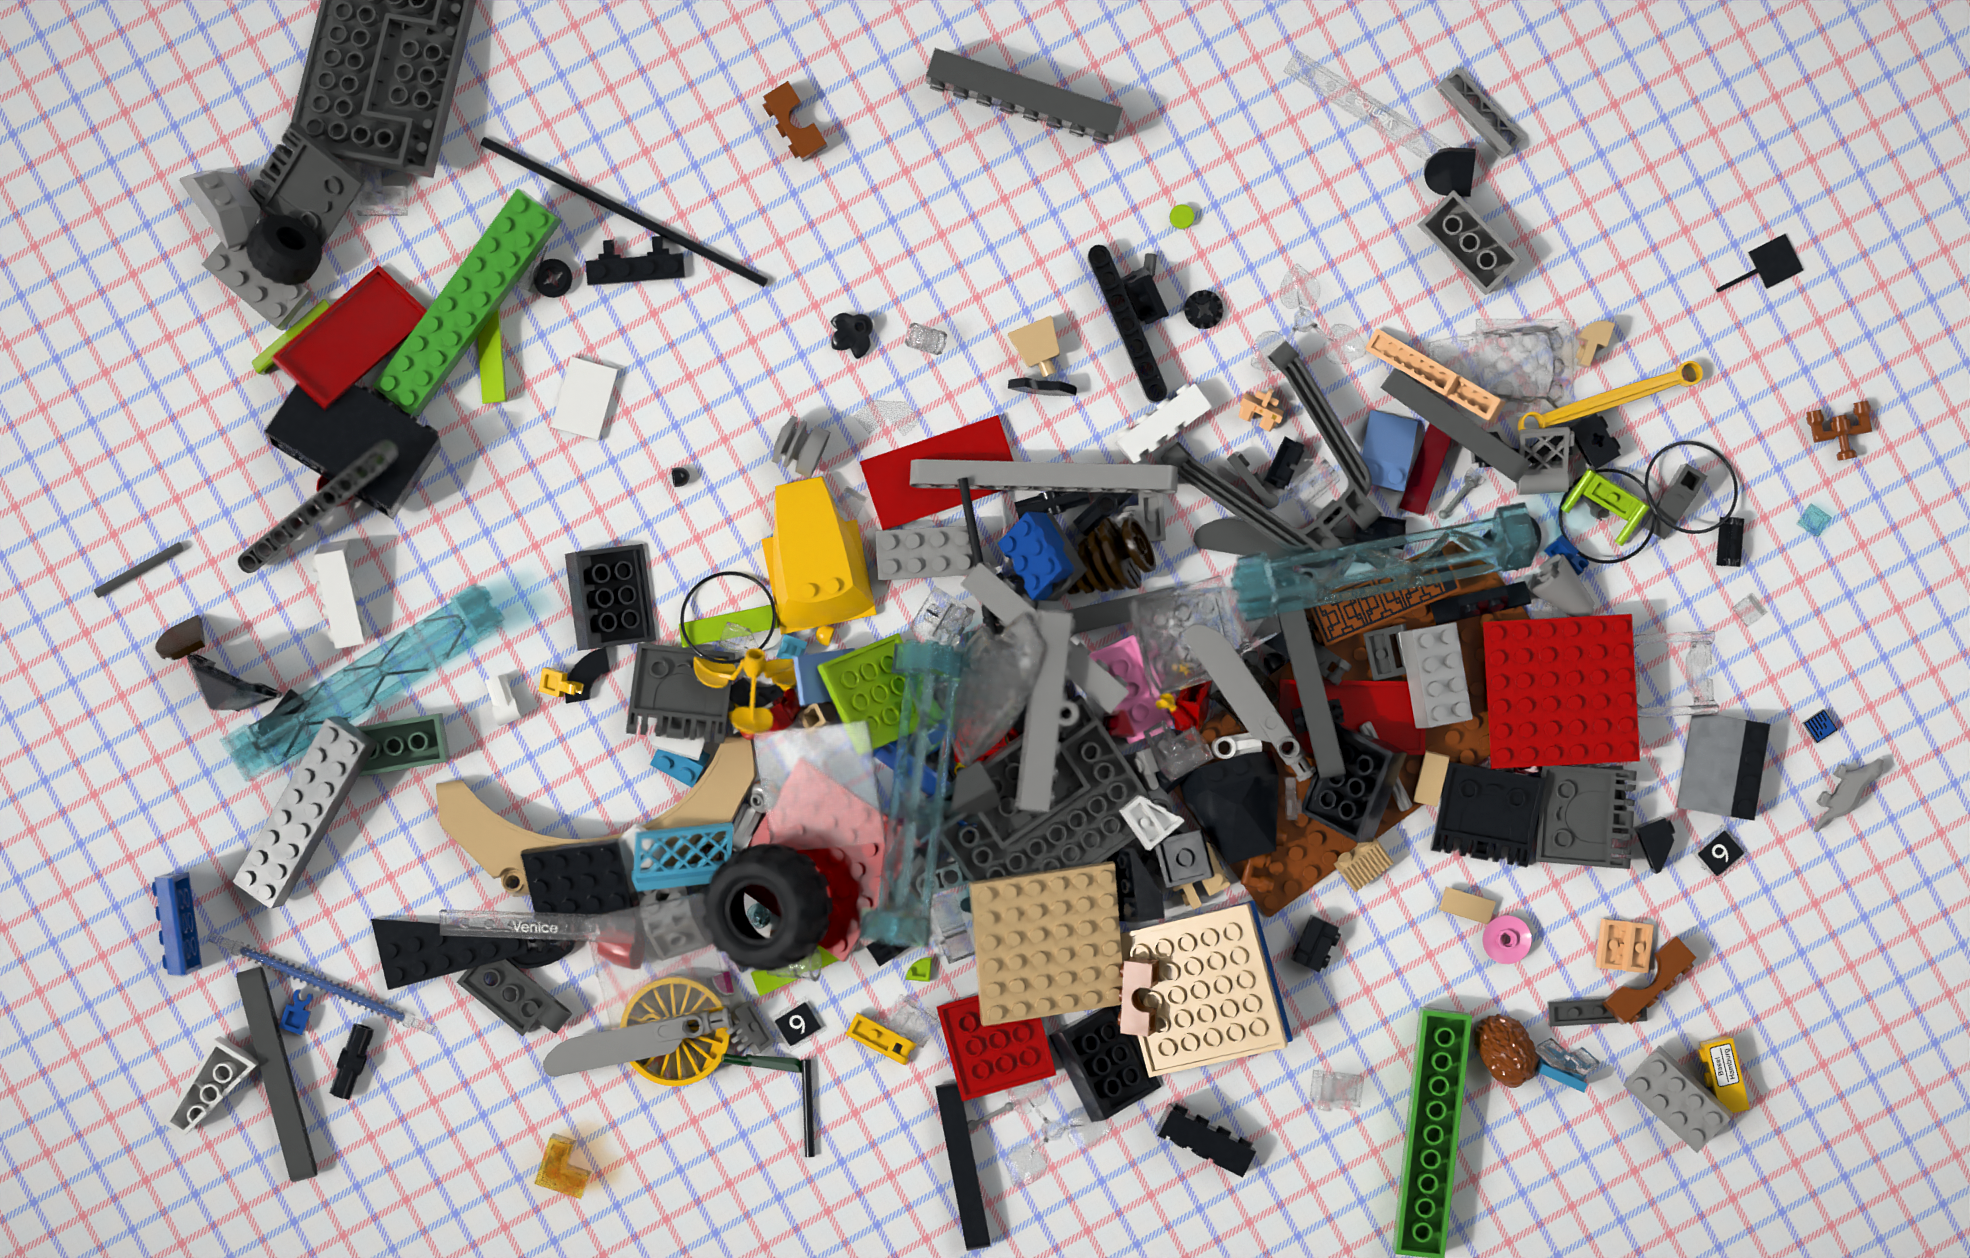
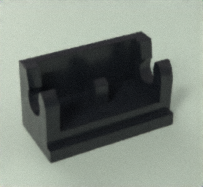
M1145 266L1121 278L1141 322L1145 321L1146 324H1150L1169 316L1154 280Z

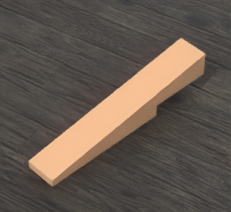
M1376 328L1365 347V350L1493 424L1506 403Z

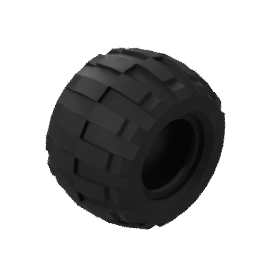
M762 843L743 848L731 854L727 861L721 863L713 873L709 881L711 885L706 888L702 905L706 906V915L703 916L705 930L709 929L714 938L711 942L718 951L728 954L730 961L741 967H750L757 971L786 969L805 960L816 950L818 942L824 939L831 922L828 920V917L833 912V897L828 895L827 886H829V882L825 874L819 873L815 868L817 864L806 854H797V850H794V848L780 844L769 845ZM755 883L768 887L775 893L781 904V923L776 932L768 938L755 930L746 915L744 894L747 884Z

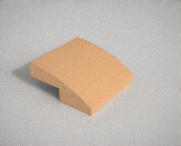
M1601 919L1596 967L1648 973L1654 925Z

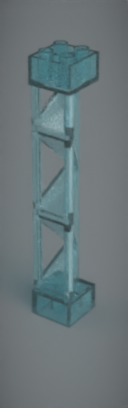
M1522 502L1496 507L1493 518L1301 555L1268 560L1265 551L1239 556L1236 560V566L1232 567L1234 577H1231V586L1233 592L1237 591L1239 599L1236 600L1239 614L1243 613L1246 622L1326 604L1497 571L1505 572L1531 567L1538 543L1526 503ZM1490 528L1493 541L1468 534V532ZM1439 538L1417 562L1406 561L1374 551ZM1448 539L1468 551L1436 558ZM1346 556L1324 580H1318L1283 569L1285 567ZM1357 556L1376 568V570L1345 575ZM1479 559L1486 563L1484 565L1423 576L1427 569ZM1385 577H1390L1396 581L1331 594L1335 587ZM1274 580L1281 583L1285 587L1276 589ZM1299 595L1303 598L1302 600L1276 604L1277 599L1281 597Z
M476 583L472 584L451 597V602L255 723L244 724L221 738V743L244 780L248 782L258 779L309 747L319 731L294 745L304 726L323 724L326 718L340 716L350 722L505 627L502 622L505 620V617L498 607L491 605L489 600L493 598L487 588ZM455 609H456L457 612L459 613V614H454V615L445 616V615L449 614L450 612H452V611L455 610ZM468 628L472 637L456 646L465 629ZM387 652V654L382 658V660L378 664L364 666L365 664L379 657L383 653ZM411 673L375 696L386 676ZM307 701L297 714L282 716Z
M926 639L925 643H920V641L906 640L905 644H895L892 673L905 677L882 873L877 909L862 908L859 938L886 945L929 947L932 923L930 914L958 682L961 681L964 653L954 650V646L939 645L940 641ZM948 682L945 713L932 697L933 683ZM914 699L919 714V723L907 745L912 701ZM941 744L933 806L921 791L924 758ZM913 768V774L911 778V776L908 774V771ZM902 791L908 815L896 838ZM930 837L923 897L921 900L909 884L913 851ZM902 861L900 872L896 866ZM890 888L895 901L896 910L887 909Z

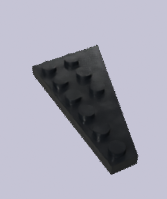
M371 919L388 990L530 953L526 935L522 929L516 931L513 928Z

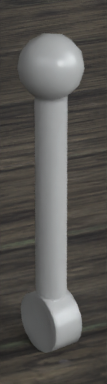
M1007 1102L1004 1107L976 1121L970 1120L968 1128L976 1130L979 1124L1005 1111H1012L1014 1104Z

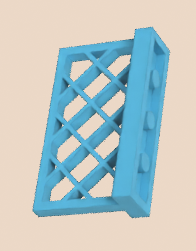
M728 822L635 832L634 870H631V880L636 890L645 891L710 883V878L719 865L726 862L732 854L733 824ZM726 831V836L719 843L712 838L717 832ZM694 834L703 835L704 837L696 845L688 841ZM677 836L680 840L671 848L664 843L668 838ZM644 839L656 841L648 850L642 847V840ZM710 841L715 846L707 854H704L699 849ZM685 843L691 849L681 857L676 851ZM662 846L667 852L660 859H656L652 854ZM719 850L725 854L724 860L713 861L711 859ZM695 853L702 857L698 863L690 864L687 862ZM672 855L679 860L673 866H665L663 864ZM647 858L654 862L650 868L641 869V864Z

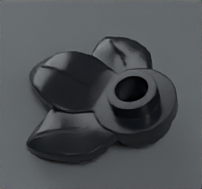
M840 313L832 318L831 324L837 329L832 337V349L841 351L850 348L856 359L863 357L871 346L869 338L873 330L871 318L865 314L852 316L848 313ZM858 322H862L864 325L862 331L857 329Z

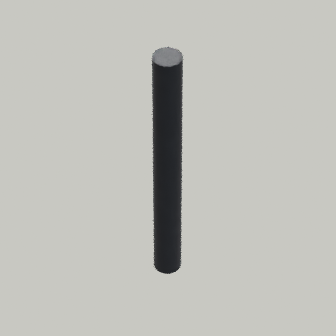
M801 1059L805 1157H815L811 1059Z

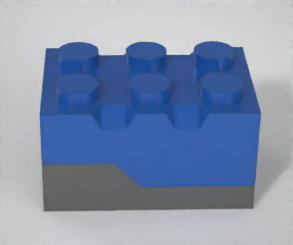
M1026 512L997 543L1005 557L1012 560L1013 570L1017 576L1025 581L1024 587L1032 600L1058 601L1087 571L1084 563L1052 513Z

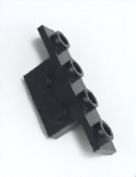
M1522 581L1430 603L1435 624L1441 625L1529 605L1532 601L1526 582Z

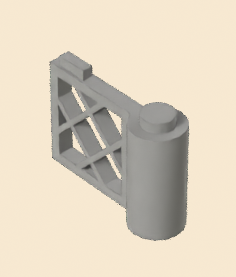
M1569 427L1519 431V454L1525 459L1533 456L1538 462L1534 466H1529L1519 482L1516 483L1518 495L1568 492L1569 487L1573 486L1572 473H1568L1569 446H1574V431H1570ZM1563 435V440L1557 446L1549 442L1552 437ZM1537 437L1540 440L1532 448L1525 444V438ZM1545 444L1551 451L1542 458L1536 451ZM1558 454L1562 458V464L1551 465L1548 461Z

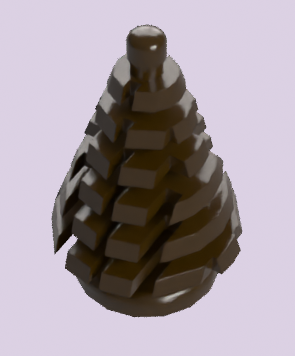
M1107 517L1100 522L1099 527H1095L1090 532L1089 538H1084L1078 544V551L1074 548L1087 571L1067 592L1069 594H1077L1081 592L1079 589H1083L1085 594L1093 593L1095 590L1107 592L1110 588L1117 591L1125 590V587L1129 589L1140 588V581H1142L1140 570L1144 573L1155 571L1156 558L1144 529L1136 519L1129 517L1123 521L1122 527H1119L1115 521Z

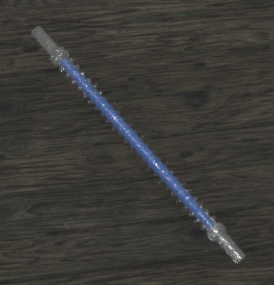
M214 932L209 937V942L231 950L233 955H242L243 959L248 957V961L255 960V964L260 962L262 967L267 965L268 969L274 968V972L279 970L281 975L286 973L288 978L293 976V980L298 978L300 983L305 981L307 986L312 984L313 988L319 987V991L326 990V994L331 992L332 996L338 995V999L345 998V1002L350 1000L352 1005L357 1003L358 1007L364 1006V1010L371 1009V1013L376 1011L377 1015L383 1014V1018L390 1017V1021L395 1019L397 1024L402 1022V1026L406 1028L414 1027L433 1036L436 1033L437 1026L415 1018V1014L411 1012L406 1014L403 1009L398 1011V1007L391 1008V1004L386 1006L384 1001L379 1003L378 999L372 1000V996L367 998L365 993L360 995L358 990L353 992V988L346 989V985L341 987L339 982L334 984L333 980L327 981V977L322 979L320 974L315 976L313 971L308 973V969L303 971L301 966L296 968L294 963L289 965L288 961L282 962V958L275 959V955L270 957L269 953L263 954V950L256 951V947L251 949L249 944L244 946V942L240 940L233 941Z

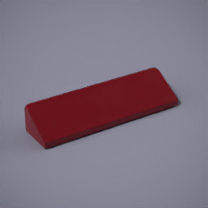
M1429 423L1399 505L1400 509L1419 516H1423L1452 439L1431 423Z
M1115 710L1111 714L1108 712L1104 713L1102 725L1111 738L1136 737L1125 710Z

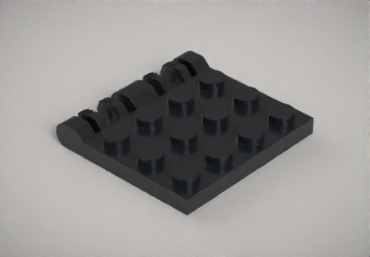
M1449 761L1430 850L1441 852L1444 836L1447 835L1444 853L1450 854L1453 849L1454 837L1462 838L1459 846V856L1465 857L1470 839L1473 840L1470 858L1487 861L1491 844L1493 843L1495 845L1492 862L1498 863L1501 857L1502 845L1510 846L1507 854V864H1514L1517 848H1520L1517 856V866L1527 868L1546 779L1544 777Z
M618 838L522 850L521 858L539 937H549L551 935L550 926L552 925L557 927V929H551L553 932L557 930L556 933H552L553 936L560 935L558 920L560 917H565V928L568 934L575 931L573 916H575L578 933L596 931L595 913H597L600 930L607 929L608 922L605 912H612L615 928H621L622 921L625 928L636 926L635 912Z

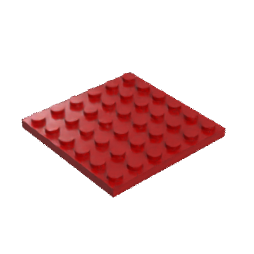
M1632 614L1483 622L1491 769L1640 761Z
M801 757L779 792L777 804L771 811L767 812L747 847L762 843L769 845L780 844L794 848V850H797V854H806L817 864L815 868L820 874L824 873L829 882V886H827L828 895L833 897V912L828 917V920L831 921L826 936L822 941L818 942V945L842 962H845L922 838L811 761ZM747 884L745 889L747 895L782 918L781 904L771 889L761 884Z

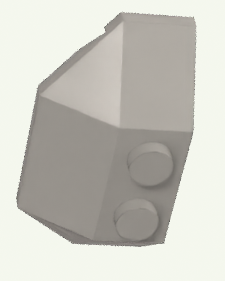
M200 171L181 177L180 183L225 247L231 249L246 244L252 229L256 225L261 208L237 174Z

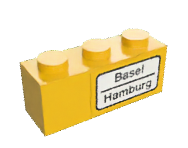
M1726 1035L1701 1041V1049H1698V1056L1700 1062L1705 1063L1706 1072L1703 1073L1706 1086L1710 1087L1711 1093L1733 1113L1749 1110L1750 1107L1733 1038Z

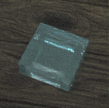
M1809 504L1796 524L1817 538L1832 517L1815 505Z

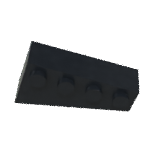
M1168 1103L1155 1128L1157 1136L1166 1139L1168 1136L1170 1137L1169 1140L1174 1142L1175 1145L1183 1149L1189 1147L1197 1156L1206 1160L1210 1158L1214 1164L1242 1178L1244 1177L1256 1154L1251 1141L1244 1137H1240L1238 1140L1230 1136L1232 1132L1219 1125L1218 1128L1209 1125L1210 1120L1200 1114H1197L1196 1117L1188 1114L1189 1109L1179 1103H1175L1174 1106Z

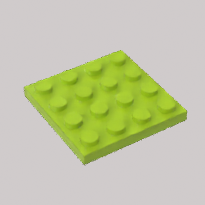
M899 633L817 666L859 756L940 721Z

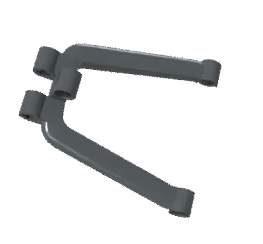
M1285 340L1268 358L1286 376L1348 479V487L1337 501L1332 499L1315 515L1318 518L1303 529H1297L1196 461L1179 442L1173 445L1161 457V460L1166 465L1178 467V475L1282 548L1296 553L1305 552L1313 548L1329 564L1346 548L1331 532L1333 528L1349 515L1365 531L1382 513L1367 498L1372 485V476L1369 468L1306 365L1299 358L1300 355Z

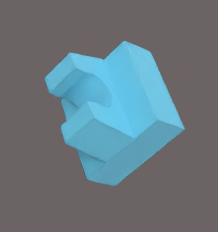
M784 634L776 657L793 659L794 656H801L804 654L808 642Z

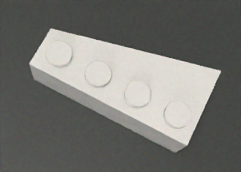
M1188 383L1176 391L1178 396L1170 401L1166 398L1156 406L1158 411L1150 416L1147 412L1136 420L1138 425L1132 430L1127 427L1117 434L1119 439L1115 443L1130 464L1139 462L1212 408L1196 384H1193L1191 387Z
M349 539L320 544L314 554V558H311L313 571L318 572L319 576L317 590L320 596L323 595L325 602L322 605L323 615L325 619H329L330 623L328 637L330 642H334L335 649L365 644L367 640L362 606L356 605V601H359L358 584L352 582L355 569L353 560L347 557L346 552L347 548H351Z
M221 1036L214 1039L163 1124L183 1136L188 1134L259 1065L258 1059Z

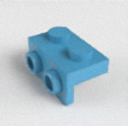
M657 749L650 765L693 788L709 760L710 754L702 750L700 759L697 761Z

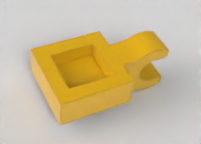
M544 667L542 668L538 691L555 697H564V693L575 695L576 692L582 694L584 684L568 681V673Z

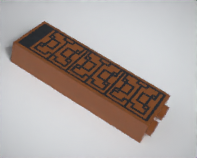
M1439 545L1305 601L1306 607H1304V612L1309 621L1313 620L1316 629L1312 631L1317 643L1322 642L1323 646L1326 647L1462 589L1444 546Z

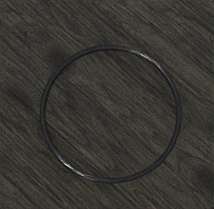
M1681 441L1664 447L1653 457L1645 475V493L1651 509L1662 522L1683 533L1701 534L1717 529L1728 520L1737 503L1738 485L1731 465L1717 450L1703 443ZM1679 445H1696L1710 450L1725 463L1733 479L1734 499L1728 514L1718 524L1703 530L1682 529L1668 522L1657 511L1649 494L1648 480L1654 462L1666 450Z
M1612 468L1593 470L1596 473L1614 472L1628 476L1636 481L1645 491V485L1630 473ZM1580 476L1573 482V486L1569 487L1568 492L1564 493L1559 507L1558 519L1560 530L1562 535L1569 542L1570 540L1568 539L1563 527V510L1561 509V507L1564 504L1567 495L1569 494L1571 489L1580 481L1582 476ZM1649 492L1650 497H1651V500H1652V503H1653L1654 506H1655V503H1654V500H1653V498H1652V495H1651V493ZM1652 510L1650 532L1643 544L1633 553L1615 560L1595 559L1580 551L1577 554L1589 561L1602 564L1618 563L1635 556L1649 542L1654 532L1656 514Z
M729 571L710 575L697 583L685 598L680 615L681 630L690 648L702 658L719 664L739 663L745 657L735 660H718L704 655L691 643L684 626V613L688 600L703 583L719 576L736 575L755 582L763 589L771 603L773 619L770 632L758 649L762 650L768 643L776 624L775 604L766 587L760 581L747 574Z

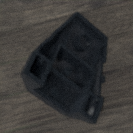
M196 653L186 657L197 687L208 707L212 710H234L240 712V710L256 707L277 699L282 695V692L265 684L248 683L214 667L216 662Z
M1272 751L1247 753L1201 766L1193 770L1179 784L1184 802L1191 809L1200 825L1205 829L1229 865L1276 851L1279 774Z

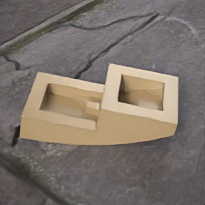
M1425 751L1413 796L1414 802L1438 806L1450 758L1448 755Z
M1446 886L1439 910L1488 925L1496 902Z

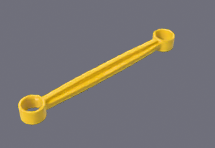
M1686 361L1680 364L1674 372L1615 388L1544 414L1529 412L1519 419L1518 431L1526 430L1524 420L1527 416L1534 417L1539 423V429L1608 410L1678 384L1683 387H1691L1702 379L1703 370L1697 362ZM1684 366H1690L1695 370L1696 378L1693 382H1687L1682 377L1681 372Z

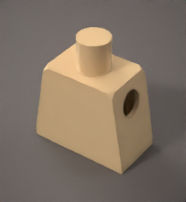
M1051 315L1008 333L1010 341L1028 369L1038 365L1043 378L1056 373L1051 359L1060 356V350Z

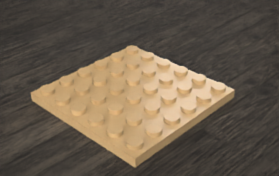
M1113 861L969 882L980 1016L983 1026L1122 1005V1002L1119 1001V991L1123 987V978L1120 976L1122 950L1115 863Z
M1250 903L1120 933L1122 963L1130 957L1159 960L1158 984L1151 989L1140 988L1139 990L1140 1001L1147 1007L1157 1008L1156 1032L1149 1037L1138 1036L1149 1077L1278 1050L1288 1046Z

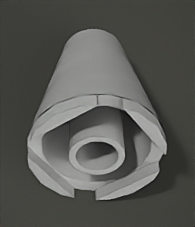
M1556 554L1547 559L1538 567L1541 572L1537 577L1534 574L1530 577L1527 588L1533 594L1570 616H1590L1593 613L1594 601L1563 554L1562 556Z

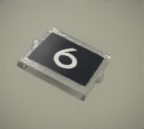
M1724 824L1691 851L1701 863V868L1707 870L1716 882H1719L1750 855L1739 843V838L1734 837Z
M806 996L769 1018L778 1032L777 1037L782 1038L789 1052L794 1051L827 1030L818 1016L819 1012L814 1010Z

